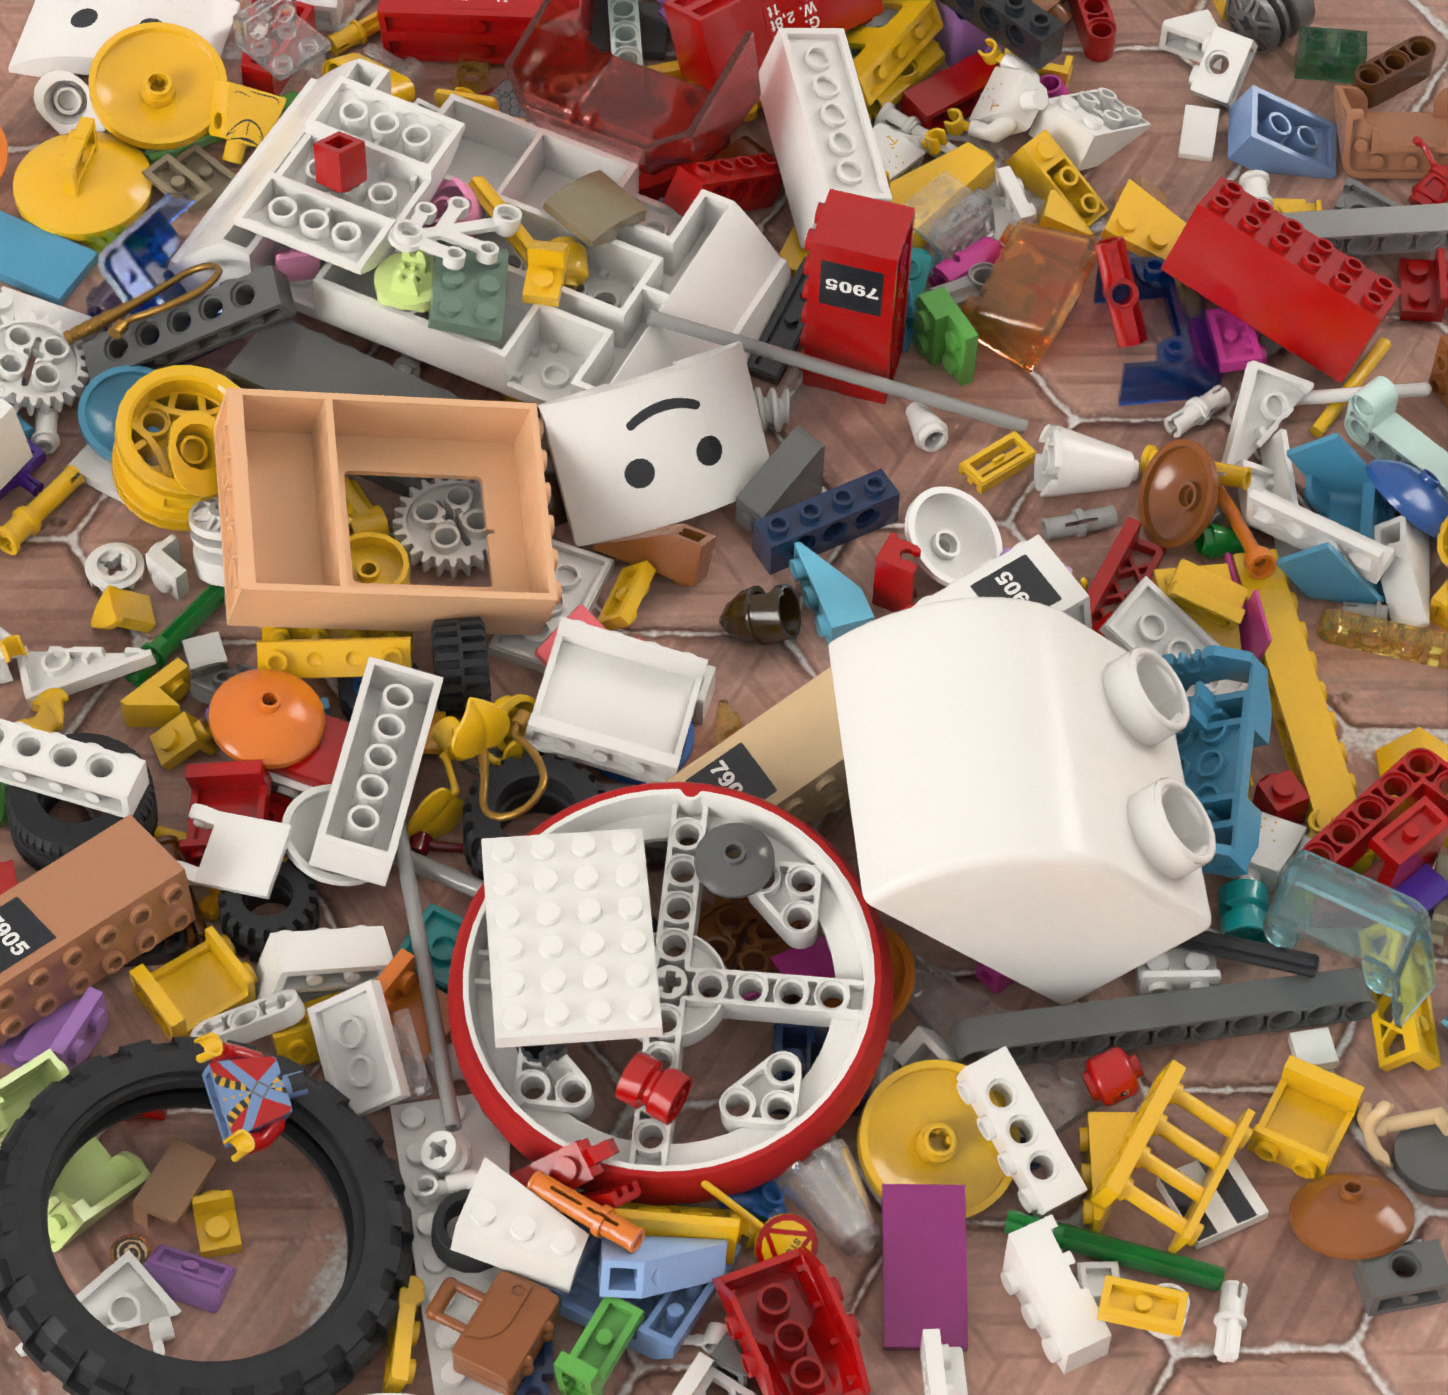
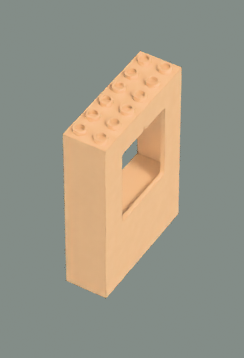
M227 388L214 424L227 626L431 632L434 620L481 617L485 624L486 634L539 636L546 622H550L555 605L561 601L562 587L561 583L556 581L555 578L558 552L556 548H552L551 541L554 534V517L548 514L551 487L549 482H545L544 472L547 468V452L541 449L544 423L542 418H538L537 403ZM344 475L479 481L481 484L485 533H493L487 534L486 537L491 587L355 582L352 574Z

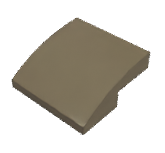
M196 143L176 158L167 153L142 172L156 188L188 213L212 207L236 176Z
M601 170L589 173L569 183L548 198L543 205L544 210L590 248L616 240L619 228L644 221L648 211L644 205Z

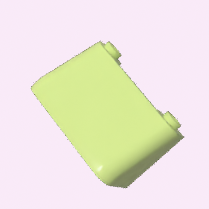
M51 1049L46 1050L0 1079V1147L13 1123L26 1112L30 1102L51 1082H59L69 1075L66 1065L56 1057ZM96 1137L89 1140L74 1154L56 1180L49 1197L48 1233L53 1252L69 1244L144 1185L151 1173L139 1156L129 1151H122L111 1157Z

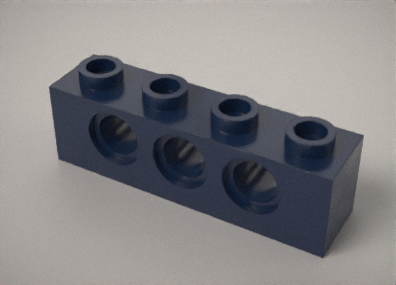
M878 469L753 522L752 550L770 575L790 567L789 560L794 558V543L801 542L818 555L898 521L900 493L883 469Z

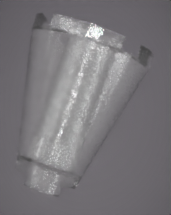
M840 1138L812 1151L813 1157L803 1164L800 1160L794 1163L776 1180L780 1191L846 1256L855 1254L857 1258H861L879 1246L876 1239L881 1235V1231L850 1146Z

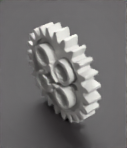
M15 312L13 321H10L5 315H2L0 318V397L4 401L14 404L16 413L20 411L21 407H27L29 416L33 415L35 408H40L44 415H48L50 406L57 412H61L63 403L72 406L75 397H81L84 387L87 386L89 373L84 352L81 349L83 340H77L69 345L63 335L64 331L60 330L62 321L59 320L51 325L48 323L49 319L46 314L42 317L41 321L35 319L33 312L29 313L28 319H23L18 312ZM39 341L41 344L27 386H22L21 383L34 342Z
M435 478V484L432 485L424 479L421 480L422 490L410 487L409 498L400 497V507L394 509L395 519L393 520L395 540L399 541L410 558V565L413 566L422 562V572L424 573L431 567H435L436 576L438 577L442 575L444 570H450L451 577L455 578L459 569H463L465 574L470 576L472 566H476L479 570L484 571L485 560L488 561L486 537L487 534L493 533H485L480 482L476 481L472 484L469 483V480L465 479L461 481H456V479L443 481L441 478Z

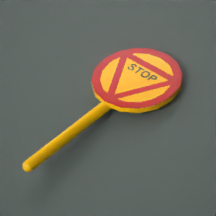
M708 1181L701 1182V1186L759 1230L754 1245L757 1263L805 1246L816 1256L817 1236L814 1228L806 1219L793 1213H781L769 1218L763 1224Z

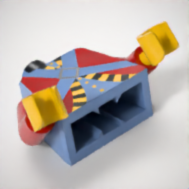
M213 1032L194 1039V1043L201 1044L205 1051L196 1056L197 1062L215 1061L207 1065L202 1073V1078L225 1149L234 1146L237 1150V1153L231 1156L232 1161L237 1162L245 1155L267 1150L285 1130V1121L292 1113L290 1099L308 1094V1084L304 1073L297 1071L282 1076L275 1057H264L259 1051L223 1042Z

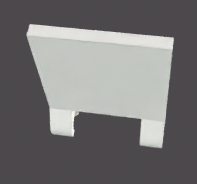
M193 804L188 816L191 820H194L193 824L197 828L213 830L199 867L177 860L186 871L188 885H199L269 899L294 829L293 826L222 812L202 804Z

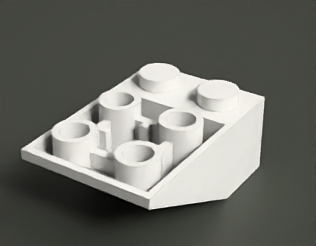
M1099 88L1048 98L1047 107L1039 110L1028 134L1034 138L1046 129L1078 171L1098 167L1150 129L1152 124L1141 117L1142 114L1139 110L1126 106L1119 101L1113 91L1107 88Z

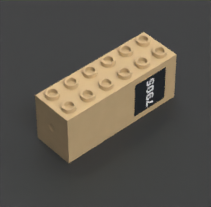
M831 667L665 782L705 783L735 789L762 798L785 809L812 828L815 822L829 812L833 813L840 810L849 799ZM729 851L727 853V857L731 859H736L741 855V853L736 851Z

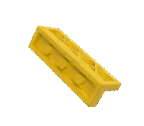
M1397 915L1359 932L1365 974L1377 1003V1009L1371 1017L1378 1064L1380 1069L1387 1072L1414 1061L1425 1070L1430 1071L1441 1066L1421 934L1418 928L1400 915ZM1388 934L1389 942L1381 955L1374 952L1373 940ZM1389 966L1393 968L1394 976L1386 989L1380 987L1379 979L1385 968ZM1393 999L1398 1002L1399 1010L1390 1024L1385 1021L1384 1013ZM1397 1034L1402 1035L1405 1050L1390 1056L1389 1047Z

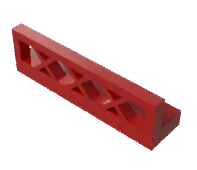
M1130 517L1126 519L1087 591L1090 597L1092 626L1096 623L1098 617L1101 619L1106 615L1103 610L1105 606L1116 603L1121 604L1133 590L1122 592L1117 583L1118 580L1132 576L1137 584L1145 576L1152 580L1154 569H1158L1165 556L1166 548L1139 538L1141 521ZM1137 550L1153 556L1151 562L1136 566L1132 554Z

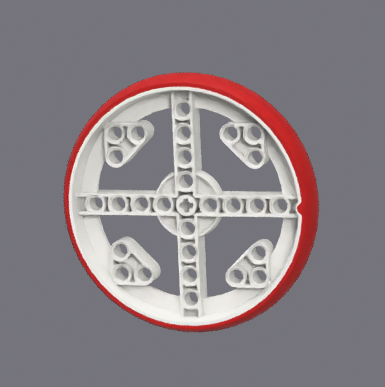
M680 781L654 782L622 787L597 794L567 807L546 819L525 836L643 828L644 843L668 841L657 932L653 933L662 1023L670 1022L676 1025V1027L670 1032L663 1033V1037L636 1038L643 1042L642 1051L658 1060L669 1061L671 1063L670 1069L676 1068L681 1071L684 1047L696 1044L710 1035L719 1025L722 1018L830 1027L823 1047L809 1072L802 1079L801 1062L791 1052L779 1051L770 1055L721 1095L719 1101L721 1122L729 1133L707 1140L673 1144L675 1120L671 1124L666 1125L652 1118L646 1113V1105L635 1109L631 1140L606 1134L580 1122L593 1113L595 1107L594 1095L590 1081L567 1054L559 1061L554 1060L544 1068L541 1062H528L520 1047L519 1053L516 1047L495 1048L484 882L469 905L459 928L452 953L448 979V1017L451 1039L459 1067L481 1109L504 1138L530 1161L535 1162L580 1139L588 1138L591 1146H594L613 1137L620 1153L600 1162L604 1172L599 1174L598 1178L578 1188L587 1191L637 1180L642 1194L639 1195L640 1197L630 1201L631 1203L679 1205L718 1200L701 1186L702 1181L710 1182L727 1196L746 1192L772 1181L798 1166L820 1149L844 1125L861 1102L874 1079L881 1061L892 1022L894 976L889 943L878 910L865 901L862 894L861 880L850 863L814 828L785 809L762 798L735 789L705 783ZM726 823H744L757 828L765 834L772 844L775 855V866L769 879L773 884L767 889H760L758 892L747 896V898L779 936L793 948L805 949L812 946L817 940L820 925L832 955L835 978L728 970L715 949L697 936L703 884L698 879L695 871L694 855L698 843L707 832ZM689 837L698 840L691 846H684L679 843L682 839ZM681 874L693 876L690 881L684 883L674 880ZM801 883L813 886L807 892H799L794 889ZM679 910L689 913L687 917L679 920L670 917L673 912ZM796 920H804L809 923L804 929H795L790 926ZM674 947L684 950L682 955L678 957H671L665 954ZM669 986H675L672 989V993H666ZM708 988H716L721 991L714 998H707L701 995ZM748 991H755L761 994L759 999L755 1001H746L741 998ZM792 994L802 998L800 1002L792 1005L782 1001L785 996ZM828 998H837L842 1001V1004L836 1008L826 1007L822 1003ZM781 1070H787L794 1074L787 1081H779L773 1077ZM533 1088H539L544 1091L542 1096L537 1099L525 1097V1094ZM578 1091L585 1094L584 1098L579 1102L571 1103L565 1100L567 1095L572 1092ZM736 1105H742L749 1109L745 1115L738 1117L728 1113ZM781 1108L790 1112L789 1116L783 1120H776L769 1116L772 1111ZM649 1137H657L662 1140V1143L656 1148L649 1149L642 1146L644 1140Z

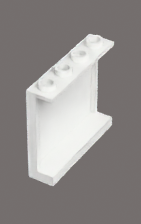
M561 617L524 738L537 751L555 754L560 758H568L577 763L646 783L665 782L677 773L708 660L697 657L689 652H680L660 646L655 642L629 637L618 631H609L588 625L581 620Z

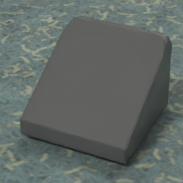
M725 1333L710 1355V1358L714 1360L712 1366L749 1389L750 1378L744 1370L741 1354L729 1334Z

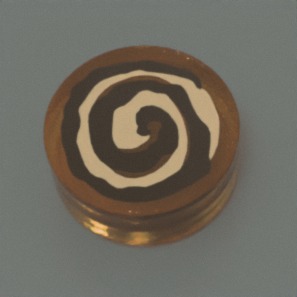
M126 1234L119 1237L113 1242L109 1252L111 1265L128 1250L142 1265L152 1254L149 1242L137 1234Z

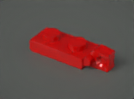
M613 1137L594 1146H591L588 1138L580 1139L509 1175L527 1187L532 1175L536 1171L541 1170L544 1174L567 1187L576 1189L598 1178V1175L604 1172L600 1162L620 1153Z

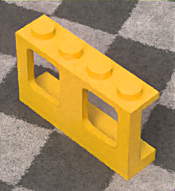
M882 0L884 9L899 10L885 26L879 28L865 27L866 24L845 31L850 49L862 50L853 59L866 106L873 104L944 27L935 0Z

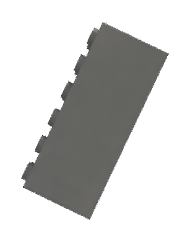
M290 318L258 330L225 369L226 377L243 389L459 399L458 396L447 389L429 384L414 374H407L392 367L383 360L374 359L361 353L355 347L341 344L329 338L326 334L315 332ZM358 475L408 498L410 487L422 490L421 480L424 479L430 483L433 479Z

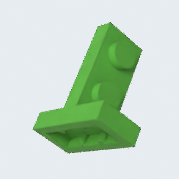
M604 1297L571 1353L568 1354L561 1351L553 1364L560 1395H604L603 1386L645 1317L644 1310L621 1298Z

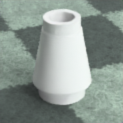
M917 402L911 403L906 408L905 413L915 444L927 452L941 449L948 440L947 425L926 405Z

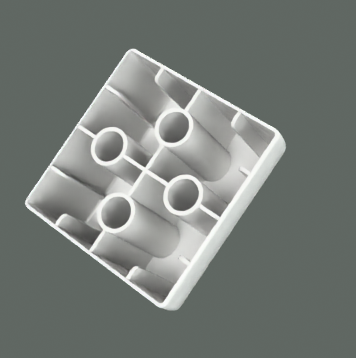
M1005 597L958 598L911 607L870 621L830 642V662L862 894L870 906L1060 1005H1068L1197 936L1210 927L1211 913L1202 867L1211 862L1215 854V833L1202 803L1185 785L1176 733L1186 727L1190 718L1187 695L1176 672L1156 651L1144 646L1126 651L1056 608L1028 600Z

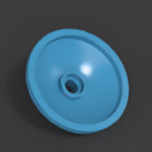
M139 365L113 367L98 374L83 390L78 405V425L87 444L103 458L109 461L112 459L117 413L126 392L140 378L153 372L154 369ZM154 426L146 428L149 432L156 433L161 431Z

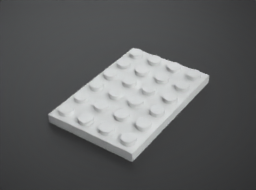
M643 828L481 839L495 1048L663 1037Z

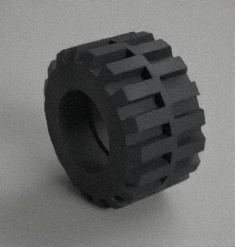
M481 617L434 620L431 627L434 675L443 677L437 700L439 711H446V715L465 713L464 705L469 697L491 702L486 630Z
M289 858L286 862L282 861L269 899L220 890V895H218L223 934H226L233 943L236 954L242 958L248 954L252 962H259L270 933H277L282 930L308 931L320 927L316 883L313 878L298 869ZM266 903H279L287 907L281 913L273 916H260L251 912L256 907Z

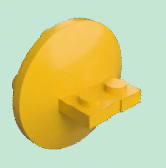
M81 116L76 129H71L70 133L53 137L41 143L23 158L16 169L13 179L15 204L26 222L70 241H77L82 244L89 243L92 240L116 234L139 220V217L147 209L153 194V184L142 173L150 164L137 147L121 141L112 134L96 132L95 119Z

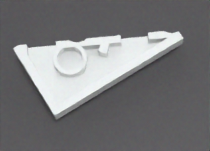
M1254 360L1248 362L1221 463L1237 465L1242 459L1248 460L1255 450L1261 448L1277 430L1279 423L1292 413L1293 407L1300 399L1313 389L1314 383ZM1219 472L1218 475L1226 476V473Z
M24 646L27 655L16 657L25 699L30 708H32L33 700L47 689L53 687L60 688L67 695H71L156 664L151 649L142 650L141 648L126 647L124 653H106L103 647L74 646L67 649L61 646H49L48 652L28 651L27 647Z
M130 1250L76 1295V1298L82 1305L113 1332L145 1325L153 1319L167 1315L170 1318L175 1317L182 1312ZM21 1342L15 1350L21 1357L28 1356L22 1350L23 1343Z

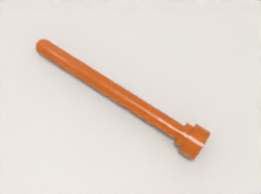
M1219 485L1218 505L1246 552L1244 566L1254 579H1265L1271 576L1277 567L1276 559L1270 549L1258 545L1224 485Z

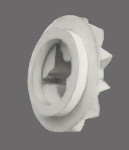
M125 543L102 545L91 552L85 562V574L91 587H99L102 593L108 585L116 586L118 589L127 587L134 589L135 582L143 580L145 568L143 556L136 548ZM121 562L122 571H116L114 575L110 576L109 569H114Z

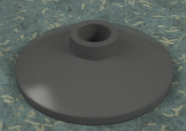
M726 823L713 828L700 840L694 855V866L698 879L710 892L725 898H743L758 892L767 884L774 870L775 855L771 842L757 828L744 823ZM737 850L741 852V855L736 859H731L727 857V853Z

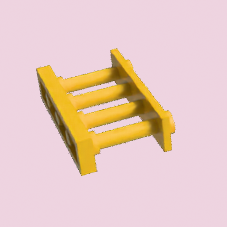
M261 627L262 640H257L256 642L258 669L280 670L298 678L363 677L369 656L412 668L411 652H414V633L412 631Z
M1175 1060L1170 1061L1157 1074L1090 1200L1101 1208L1106 1209L1115 1199L1119 1201L1125 1199L1174 1230L1176 1234L1167 1249L1173 1254L1186 1244L1193 1246L1201 1235L1204 1225L1200 1223V1220L1236 1150H1241L1250 1139L1253 1129L1248 1126L1256 1113L1248 1108L1233 1122L1183 1090L1184 1085L1180 1083L1186 1067ZM1175 1103L1223 1134L1225 1138L1218 1152H1214L1167 1121L1168 1116L1163 1114L1167 1104L1172 1106ZM1161 1136L1209 1167L1201 1185L1151 1154V1148L1146 1145L1150 1137ZM1134 1167L1137 1169L1143 1167L1191 1198L1193 1201L1185 1216L1179 1215L1134 1186V1180L1130 1178Z

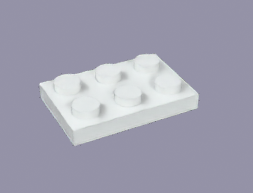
M366 981L307 1008L325 1080L350 1099L349 1106L360 1118L411 1096L380 981Z

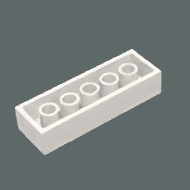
M369 656L309 865L386 886L443 677Z

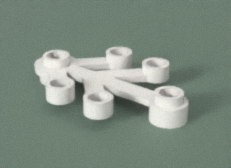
M455 196L449 199L447 210L436 226L423 228L424 225H430L435 222L437 212L434 204L423 201L416 204L414 215L410 220H399L394 224V227L389 231L388 240L393 247L404 253L422 250L443 258V265L451 270H460L464 267L466 252L462 248L475 252L476 259L480 263L491 265L497 262L498 245L494 242L481 241L468 235L495 231L496 234L503 237L513 236L520 229L522 212L516 206L500 204L494 208L492 218L456 223L458 220L467 218L470 203L463 197ZM435 240H442L456 246L448 247L435 242Z

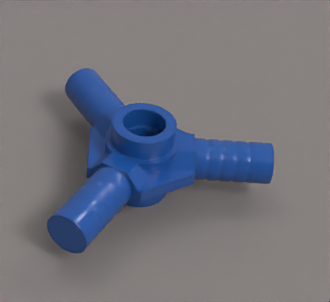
M781 1176L744 1193L728 1195V1197L761 1222L767 1221L769 1218L781 1213H787L784 1193L778 1186ZM718 1199V1205L721 1209H730Z

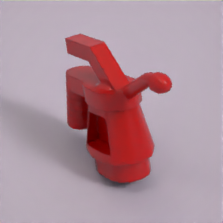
M1415 136L1412 142L1423 149L1431 168L1428 170V174L1412 187V194L1408 201L1411 205L1446 203L1448 200V164H1436L1428 145L1422 138Z

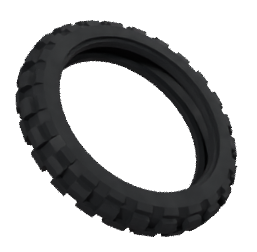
M172 1037L171 1042L160 1044L152 1043L151 1040H144L120 1046L117 1053L106 1057L96 1055L71 1068L70 1074L59 1082H51L30 1102L29 1108L21 1118L15 1120L0 1147V1314L7 1328L12 1331L14 1330L23 1343L22 1350L42 1372L49 1371L63 1383L62 1389L71 1395H336L353 1381L356 1374L365 1365H369L384 1344L396 1321L400 1308L397 1303L398 1292L400 1288H408L413 1263L411 1258L412 1241L414 1239L412 1212L406 1204L404 1195L406 1186L396 1161L392 1158L389 1159L382 1147L384 1140L366 1116L360 1118L349 1106L350 1099L326 1080L324 1083H319L305 1074L306 1067L280 1054L277 1057L282 1076L302 1071L307 1080L308 1094L290 1099L292 1113L285 1121V1130L280 1136L289 1141L309 1159L325 1179L336 1198L344 1221L348 1247L347 1267L343 1285L326 1312L311 1327L296 1338L265 1353L228 1361L203 1362L161 1355L144 1349L108 1329L82 1305L67 1285L57 1266L48 1233L49 1197L55 1182L65 1165L89 1140L118 1122L156 1110L171 1108L213 1110L202 1073L209 1063L215 1061L197 1062L196 1056L205 1052L201 1044L194 1043V1039L198 1037ZM227 1040V1043L236 1044L252 1050H256L257 1046Z

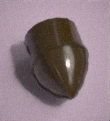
M789 584L776 585L768 593L758 585L740 591L726 604L719 617V623L729 635L746 644L762 646L768 642L792 640L798 636L801 626L799 600L796 592Z

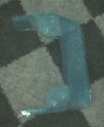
M1300 850L1291 858L1286 865L1263 921L1265 943L1292 949L1302 937H1305L1361 963L1366 985L1377 994L1391 997L1394 1024L1401 1027L1437 986L1431 923L1427 910L1414 898L1312 852Z

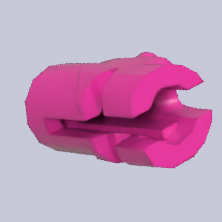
M984 236L962 251L954 253L952 256L953 260L945 259L931 269L934 272L929 277L932 288L967 276L969 269L976 263L989 262L994 265L1004 263L1005 251L1002 244L996 239Z

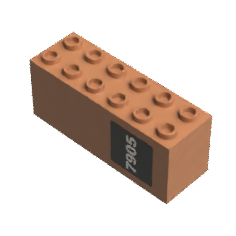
M131 814L0 895V1044L16 1037L25 1028L42 1017L52 1014L64 1003L77 995L85 993L89 986L91 987L108 975L116 973L128 962L152 950L158 943L175 932L183 930L189 923L196 920L185 869Z

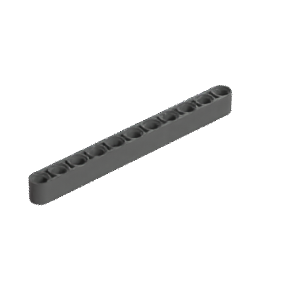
M1359 968L1317 972L1313 978L1293 975L968 1017L955 1022L949 1029V1035L957 1062L968 1066L1006 1046L1018 1066L1094 1056L1113 1047H1120L1124 1051L1358 1021L1372 1015L1377 1009V1003L1365 972Z

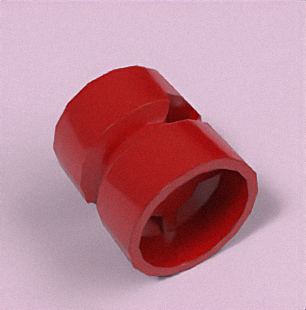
M638 1051L631 1058L622 1073L615 1097L635 1109L646 1105L647 1114L669 1125L676 1119L684 1106L692 1087L693 1078L676 1068H667L663 1071L660 1060L643 1051Z

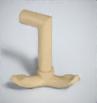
M1381 1101L1373 1110L1371 1109L1373 1106L1371 1103L1363 1102L1358 1111L1357 1122L1363 1133L1368 1151L1378 1163L1389 1170L1394 1167V1164L1390 1161L1388 1152L1381 1146L1379 1137L1385 1136L1386 1133L1436 1124L1445 1136H1448V1113L1443 1107L1386 1117L1392 1111L1394 1104L1388 1101Z

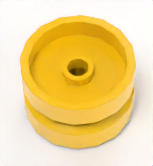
M376 532L356 533L349 536L352 574L355 582L410 584L408 554L399 541L387 534Z

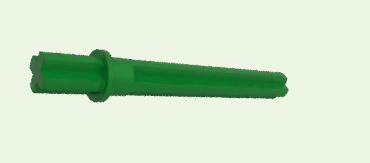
M210 584L151 643L147 642L141 647L142 650L151 649L156 664L124 675V678L128 682H132L136 687H139L157 668L165 667L167 665V658L182 644V640L187 639L224 602L225 587Z
M1009 1209L1003 1233H1012L1042 1218ZM1056 1222L1058 1227L1053 1230V1235L1059 1247L1064 1250H1070L1105 1261H1118L1119 1265L1214 1291L1220 1290L1223 1283L1225 1269L1221 1266Z

